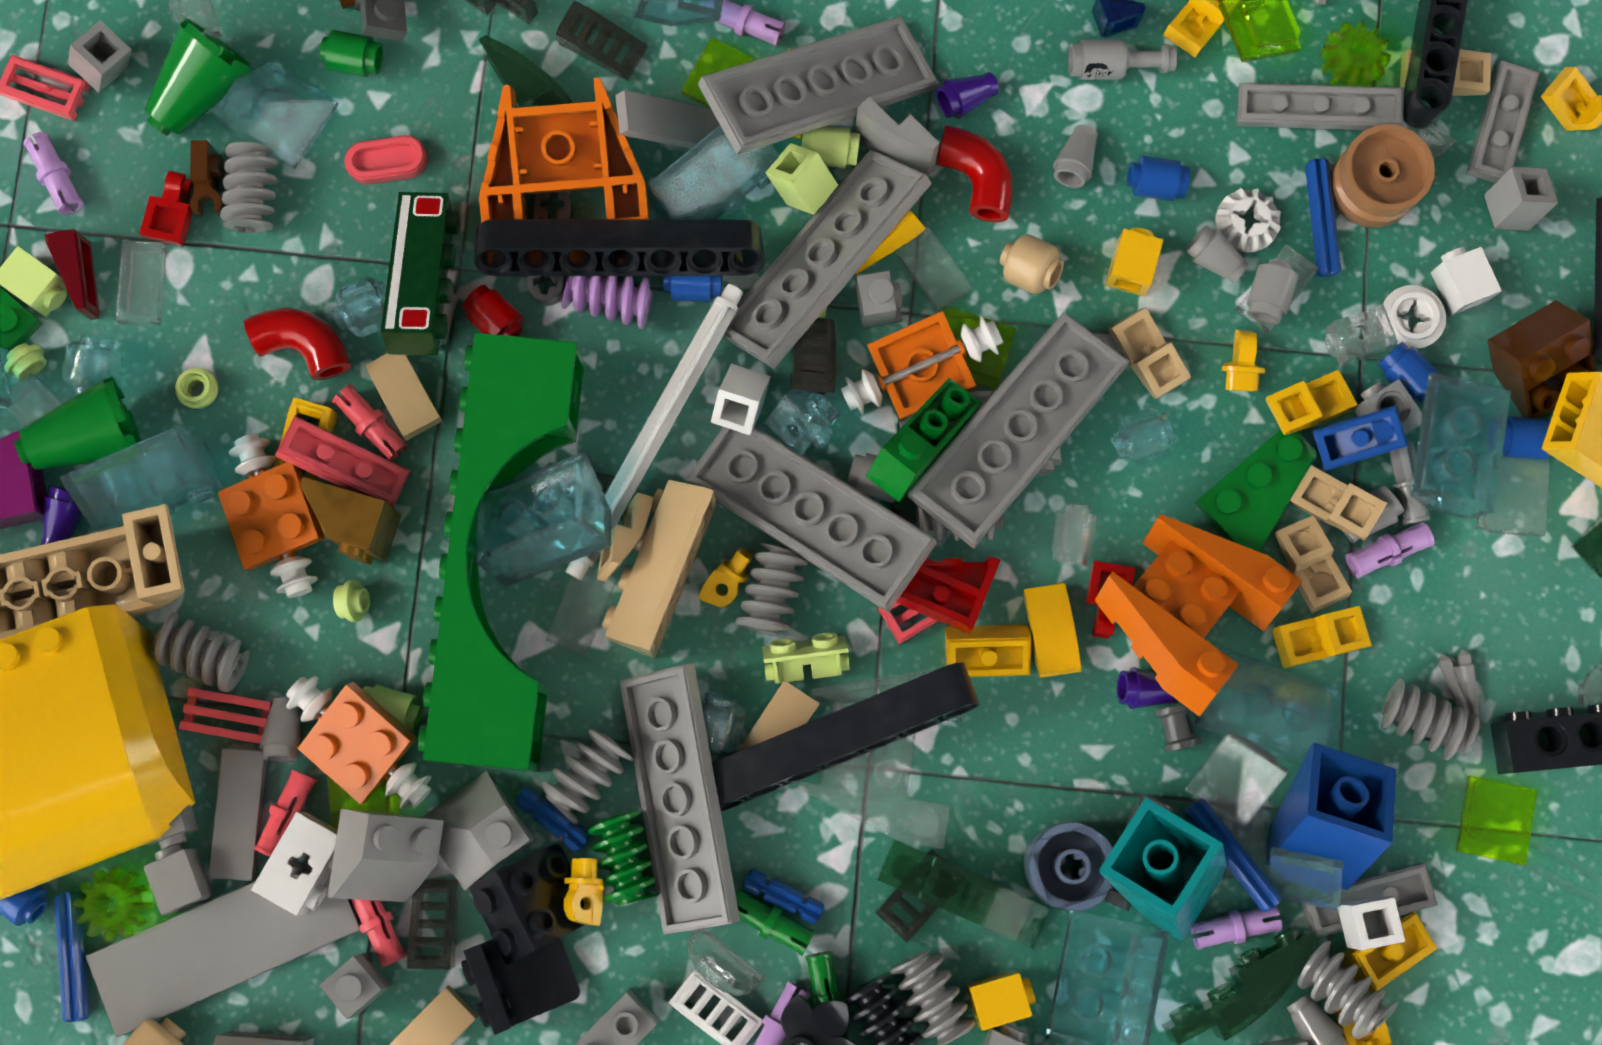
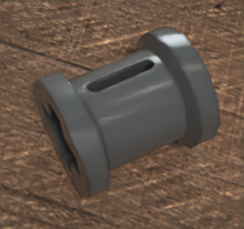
M1183 704L1154 711L1155 717L1161 719L1166 737L1165 752L1202 743L1201 737L1195 734L1189 713L1190 709Z

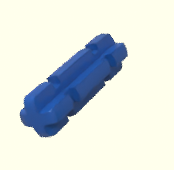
M526 786L516 797L515 805L526 814L530 812L533 815L532 819L556 838L560 839L562 837L565 840L564 844L575 852L581 851L590 840L591 835H589V832L578 824L576 826L572 824L573 822L562 814L550 801H543L540 799L542 797L541 794L532 787Z
M751 869L748 872L743 883L745 891L755 896L760 894L764 896L763 900L793 915L796 912L800 914L801 919L811 924H816L819 921L824 910L822 902L810 896L807 899L803 897L804 893L774 878L771 881L766 878V874L756 869Z

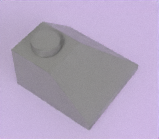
M488 770L422 816L444 821L439 854L465 891L536 840Z

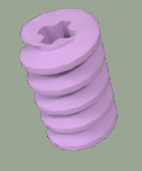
M569 276L563 293L562 308L566 309L573 301L575 312L582 313L589 304L590 314L593 317H598L605 308L606 319L612 322L621 312L622 323L627 326L637 316L638 328L643 330L650 312L653 291L650 290L649 278L644 277L639 286L636 287L634 286L633 276H626L622 283L618 282V276H607V278H602V276Z

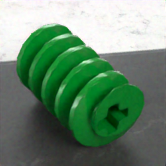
M640 811L599 820L597 824L588 829L589 835L601 836L603 838L592 846L593 852L606 853V857L598 862L597 869L610 870V874L603 878V884L605 887H614V891L603 898L604 903L617 904L619 906L659 896V893L645 892V888L656 881L655 876L641 874V871L652 864L651 859L638 858L637 854L648 847L647 842L634 841L633 837L644 831L643 825L630 824V820L639 815Z

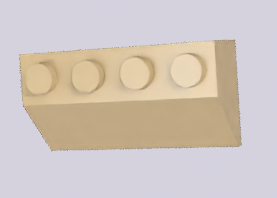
M668 480L664 490L657 489L650 511L655 514L649 529L644 528L641 537L634 546V550L639 552L634 566L627 565L618 584V589L623 590L617 606L613 604L609 606L602 623V628L607 629L605 637L609 641L656 658L717 506L714 490Z

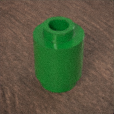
M332 30L329 36L323 37L321 41L320 59L325 62L326 68L329 71L368 77L370 74L378 75L383 62V44L374 41L372 36Z

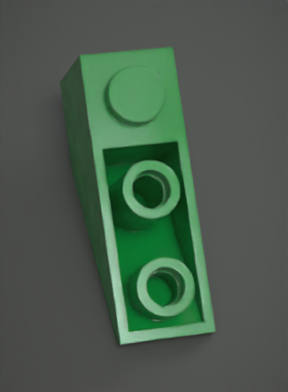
M949 377L881 448L866 477L900 502L938 459L978 410L982 402Z

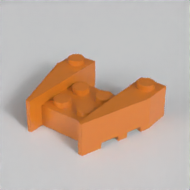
M593 78L596 100L594 102L517 108L515 90L510 85H503L496 126L487 157V167L479 193L481 223L492 219H528L526 195L600 188H604L607 219L651 220L648 186L627 137L619 133L617 114L600 78Z
M1160 514L1142 544L1155 552L1158 557L1134 586L1112 571L1094 601L1113 625L1118 623L1133 642L1131 648L1139 659L1145 658L1157 673L1155 679L1163 690L1200 717L1239 666L1238 663L1204 639L1228 607H1230L1264 632L1303 580L1266 554Z

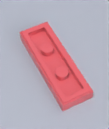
M294 416L275 454V457L344 489L384 500L393 508L411 471Z

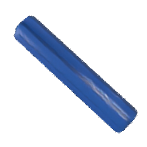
M1325 158L1310 160L1305 167L1315 262L1319 277H1333L1341 271L1330 162Z
M1201 798L1188 806L1185 813L1195 827L1223 843L1228 869L1260 910L1267 912L1277 906L1282 900L1281 895L1207 801Z
M78 891L62 892L56 894L54 898L62 1020L64 1022H77L89 1017L82 894Z

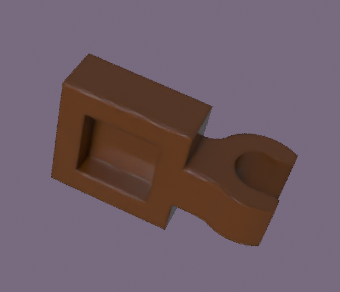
M191 140L190 180L194 184V192L191 197L190 206L197 217H202V208L207 201H214V212L218 216H220L222 208L225 207L222 203V197L219 195V179H223L225 173L224 160L222 155L214 149L208 140Z

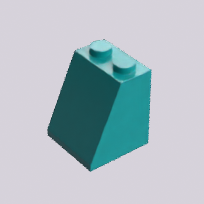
M1145 798L1098 871L1145 919L1183 941L1226 873L1227 864L1222 842L1150 799Z

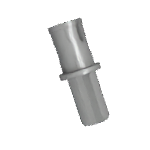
M1407 441L1409 446L1389 452L1395 479L1392 489H1397L1399 502L1404 509L1402 513L1403 525L1430 520L1422 487L1426 480L1420 477L1412 441Z

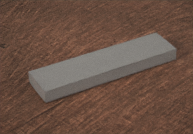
M1239 83L1236 126L1366 130L1380 124L1400 125L1403 127L1404 88Z

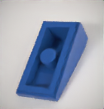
M1396 405L1312 430L1325 471L1409 446Z

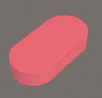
M404 135L358 142L349 148L344 162L346 170L356 182L370 185L411 179L419 176L427 166L428 155L423 144L418 139Z

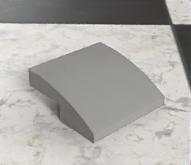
M870 97L857 107L855 133H860L859 142L869 150L873 149L927 176L934 171L940 142L911 114L898 125Z

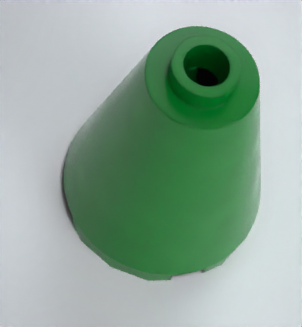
M186 17L179 25L145 107V111L150 115L147 122L167 136L171 131L180 135L254 72V68L250 67V64L219 38H214L207 33L204 35L205 28Z
M113 376L102 379L20 429V439L15 440L14 444L24 465L31 463L33 468L38 470L129 459L144 455L142 451L144 448L131 410L128 411L124 401L120 400L125 398Z

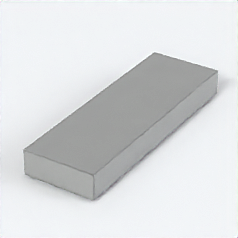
M1502 60L1497 64L1467 167V175L1496 183L1511 167H1514L1540 72Z
M623 90L615 95L620 135L716 154L724 149L721 126L712 109Z
M222 749L208 878L254 881L256 878L258 851L253 848L260 839L267 760L262 758L263 751Z
M1418 863L1359 879L1348 890L1333 886L1299 895L1311 938H1319L1343 931L1337 904L1377 896L1395 897L1399 916L1437 906L1438 903L1426 864Z

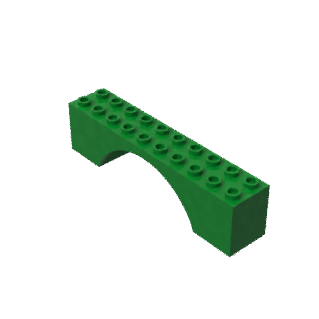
M474 333L473 346L467 345L465 351V370L470 371L468 387L463 386L460 392L459 407L461 412H465L463 428H457L455 434L454 449L455 453H460L458 470L453 469L450 475L449 492L450 495H455L453 512L447 511L444 523L445 537H450L448 554L443 553L441 555L439 564V578L445 579L443 596H437L434 605V621L440 623L438 639H432L429 647V664L434 665L432 682H427L424 689L423 705L424 708H429L427 726L422 725L419 731L418 750L424 752L423 760L435 763L539 772L549 688L531 678L516 665L500 645L490 627L480 593V553L484 534L494 509L516 478L543 456L558 448L576 442L585 361L577 342Z

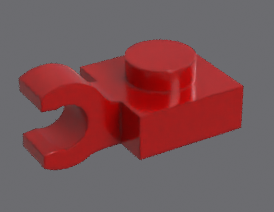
M168 171L162 198L149 196L139 235L146 239L184 247L193 215L191 206L184 203L191 193L193 184L190 179H185V174Z
M1093 561L1085 604L1098 606L1094 600L1112 571L1133 586L1136 568ZM1098 606L1092 636L1109 639L1110 635L1113 636L1115 624L1111 623Z

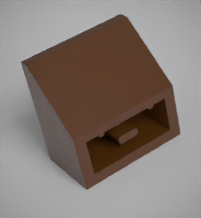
M1557 300L1488 339L1493 372L1522 417L1541 418L1553 411L1567 373L1596 372L1590 320Z

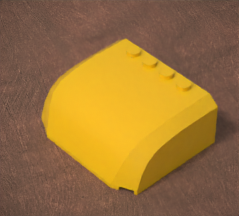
M116 604L88 606L0 639V900L160 839L171 828L169 824L188 805L192 807L196 803L159 666L155 658L151 657L152 640L149 630Z

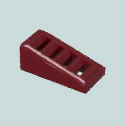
M75 229L45 234L46 244L75 309L90 320L99 319L100 310L91 242Z

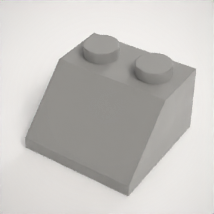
M341 808L327 897L408 902L438 863L444 821L417 815Z

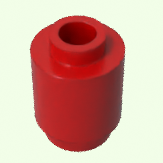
M481 285L472 291L462 304V308L467 312L466 318L482 334L519 337L523 331V328L520 326L523 316L496 289L490 290L486 285Z

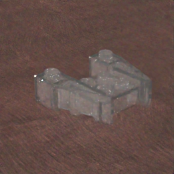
M924 670L812 689L811 698L833 702V713L932 671ZM963 714L947 721L959 722L963 719ZM916 733L824 770L822 772L821 784L797 782L796 789L897 842L944 849L950 805L906 799Z

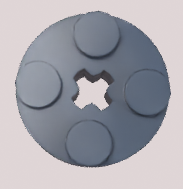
M1074 822L1050 825L1038 832L1026 847L1023 862L1025 879L1037 898L1047 905L1067 911L1090 909L1102 902L1112 887L1098 870L1113 848L1107 838L1087 825ZM1066 855L1069 859L1078 861L1079 866L1073 869V877L1069 873L1061 872L1060 866L1065 864Z

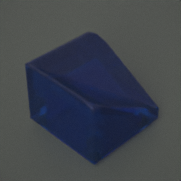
M1096 0L1092 14L1101 37L1105 38L1138 27L1146 8L1144 3L1134 0Z

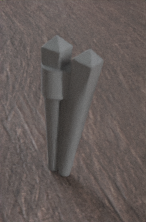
M1462 649L1456 656L1459 666L1454 667L1451 658L1441 654L1437 663L1457 707L1464 708L1467 712V717L1474 714L1480 717L1474 682L1477 679L1475 667L1471 661V654Z

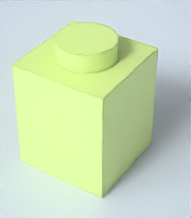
M792 143L786 147L765 172L786 205L812 215L826 202L827 198L838 186L818 152Z
M19 246L15 248L0 267V285L43 316L47 317L51 311L59 308L64 302L67 289L62 278Z

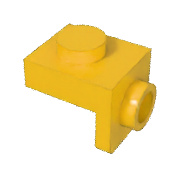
M1576 66L1565 67L1540 97L1566 131L1593 130L1602 125V95L1597 96Z

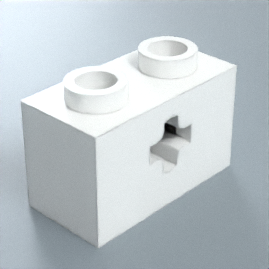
M296 812L251 890L296 916L307 914L309 909L315 911L323 901L328 890L323 885L331 873L338 830L307 812ZM300 858H309L308 865L313 868L311 873L301 874L303 866L298 863Z

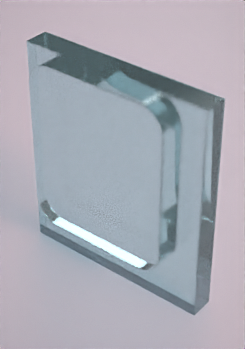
M1272 847L1270 854V883L1281 895L1282 899L1340 911L1344 861Z

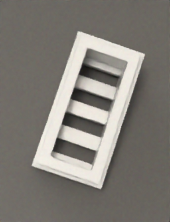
M697 966L669 1001L672 1007L722 1045H746L761 1026L763 1020ZM701 984L707 989L692 1008L686 1001ZM716 995L721 1000L708 1017L705 1018L700 1012L711 997ZM729 1005L734 1011L723 1026L718 1029L713 1023L726 1006ZM742 1015L748 1022L735 1039L732 1040L727 1034Z

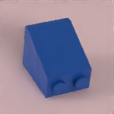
M1313 742L1269 827L1266 864L1348 890L1393 842L1396 769Z

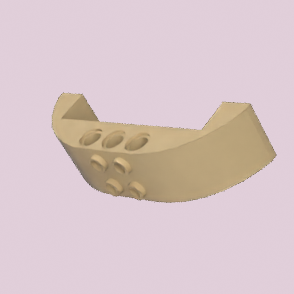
M163 504L122 514L124 526L1 554L0 639L88 606L116 604L134 618L175 601L183 594L184 585L169 506Z

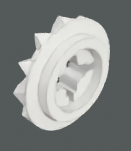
M1240 188L1236 192L1227 195L1219 205L1215 218L1216 228L1236 250L1242 252L1260 251L1269 246L1280 231L1281 211L1277 210L1274 205L1273 197L1265 196L1260 193L1258 188L1254 190H1243ZM1250 207H1253L1254 218L1260 222L1254 223L1245 233V220L1240 218L1239 215H1244Z
M1407 285L1397 288L1384 299L1385 301L1378 315L1381 316V331L1386 332L1391 339V344H1400L1403 341L1409 348L1414 346L1416 349H1424L1433 344L1442 335L1446 325V312L1441 300L1429 289L1417 285ZM1413 305L1414 316L1421 318V321L1424 322H1418L1410 331L1408 321L1402 319L1399 315H1405Z

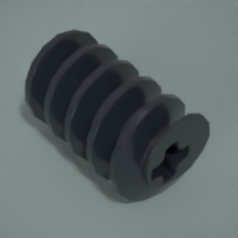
M889 972L855 988L844 1000L848 1005L858 1004L859 1009L851 1019L853 1022L866 1020L867 1025L859 1035L861 1038L874 1036L875 1041L871 1045H917L922 1037L919 1032H906L914 1022L912 1017H898L899 1013L906 1006L904 1001H890V998L898 990L896 985L881 984L889 976Z

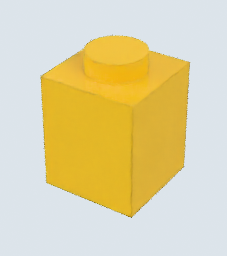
M1124 228L1117 239L1104 286L1144 297L1152 284L1164 239L1154 237V234L1147 229L1131 228L1128 230Z
M1016 970L966 984L977 1026L982 1031L1032 1016L1029 1005L1036 1003L1031 982L1028 977L1022 979L1020 973Z

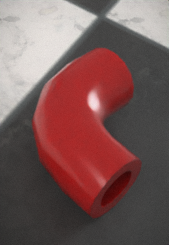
M945 125L936 165L958 170L970 179L972 183V196L969 213L973 217L993 223L1006 221L1009 218L1012 203V174L1003 154L986 138L965 129Z
M285 307L263 311L247 317L243 321L249 341L259 357L281 349H295L303 356L312 380L330 379L345 373L351 368L345 347L333 327L312 312Z

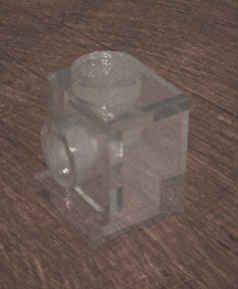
M1384 304L1335 320L1326 328L1325 342L1327 349L1332 357L1337 358L1340 367L1384 353L1398 342ZM1356 328L1360 329L1363 339L1357 337L1355 333Z

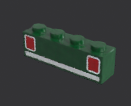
M399 192L381 324V335L388 354L438 355L440 339L447 338L448 319L447 315L443 314L444 304H450L452 298L451 279L447 278L448 269H454L456 263L455 245L451 244L452 234L458 235L460 227L459 211L452 210L448 193Z

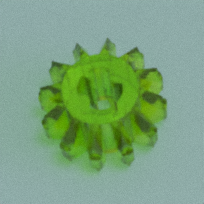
M1364 20L1358 22L1354 28L1346 22L1341 24L1338 31L1334 30L1328 34L1325 39L1326 45L1320 50L1319 58L1325 61L1321 67V73H1332L1334 75L1331 79V86L1342 81L1344 86L1370 87L1372 81H1379L1385 74L1384 67L1389 64L1392 55L1385 52L1389 46V40H1378L1376 37L1379 33V27L1373 28L1369 32L1365 28Z
M112 867L109 874L105 870H97L93 873L94 883L88 881L79 885L87 896L86 898L75 899L73 902L76 907H84L85 913L78 916L76 922L78 924L91 922L87 935L90 937H97L102 933L105 942L115 941L118 934L123 939H126L134 934L133 926L142 927L147 923V920L140 911L152 909V902L142 901V895L148 893L151 887L148 884L136 886L139 880V873L136 871L125 875L123 867ZM110 897L118 898L119 906L113 907L117 911L109 910L108 902L114 901Z

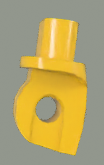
M1235 329L1232 362H1226L1221 367V371L1227 372L1225 390L1258 392L1260 374H1265V368L1255 365L1257 334L1252 330Z
M739 548L730 561L724 560L711 573L703 585L698 598L717 607H725L732 603L739 594L740 582L746 583L749 579V574L745 570L754 556L747 550ZM719 584L727 586L728 592L726 594L718 590Z
M572 859L571 878L564 879V884H569V890L564 898V912L570 921L584 925L600 926L604 884L603 879L597 878L598 859ZM582 899H583V901H584V907H583V908H581V906H580V902H581Z

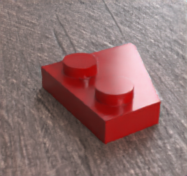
M987 557L985 562H963L962 558H945L942 561L926 559L896 603L970 634L975 626L1000 559Z

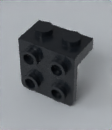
M553 844L502 867L468 887L474 898V905L482 915L490 931L494 947L501 954L506 966L584 926V924L570 921L564 912V898L569 890V884H564V879L571 878L572 867L563 848L558 844ZM583 899L580 902L581 908L584 907Z
M561 938L507 966L501 954L494 947L493 939L463 951L466 960L461 961L464 976L470 986L476 984L482 1000L477 1003L480 1019L485 1028L492 1027L494 1035L506 1031L520 1022L574 1001L580 995V987Z

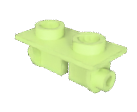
M820 633L814 635L812 640L795 642L792 638H781L773 640L769 646H762L764 663H771L764 664L766 681L775 680V684L783 683L784 680L787 682L804 680L803 665L811 664L813 679L842 676V671L850 670L848 646L845 636H837L835 633Z

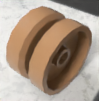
M1380 124L1364 130L1340 155L1331 171L1333 198L1336 209L1348 221L1365 228H1383L1400 221L1429 192L1435 178L1434 158L1427 143L1414 131L1400 125Z

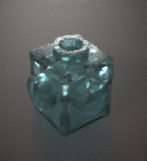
M803 381L784 395L765 421V424L788 447L803 455L813 446L820 450L828 443L836 432L831 426L841 413L830 404L825 396L817 393L810 385Z

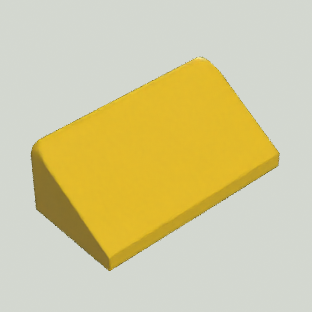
M1025 624L974 626L972 632L968 634L952 626L945 627L946 666L964 662L969 677L1030 675L1031 634L1029 628Z

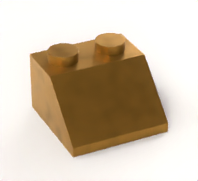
M302 477L300 486L326 537L339 545L337 552L347 555V558L367 565H372L373 559L386 562L401 514L384 500Z

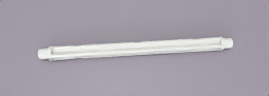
M727 284L722 295L716 297L571 554L573 558L565 571L574 578L582 581L589 567L593 568L601 554L603 541L615 525L618 524L738 310L737 304L744 294L736 286Z

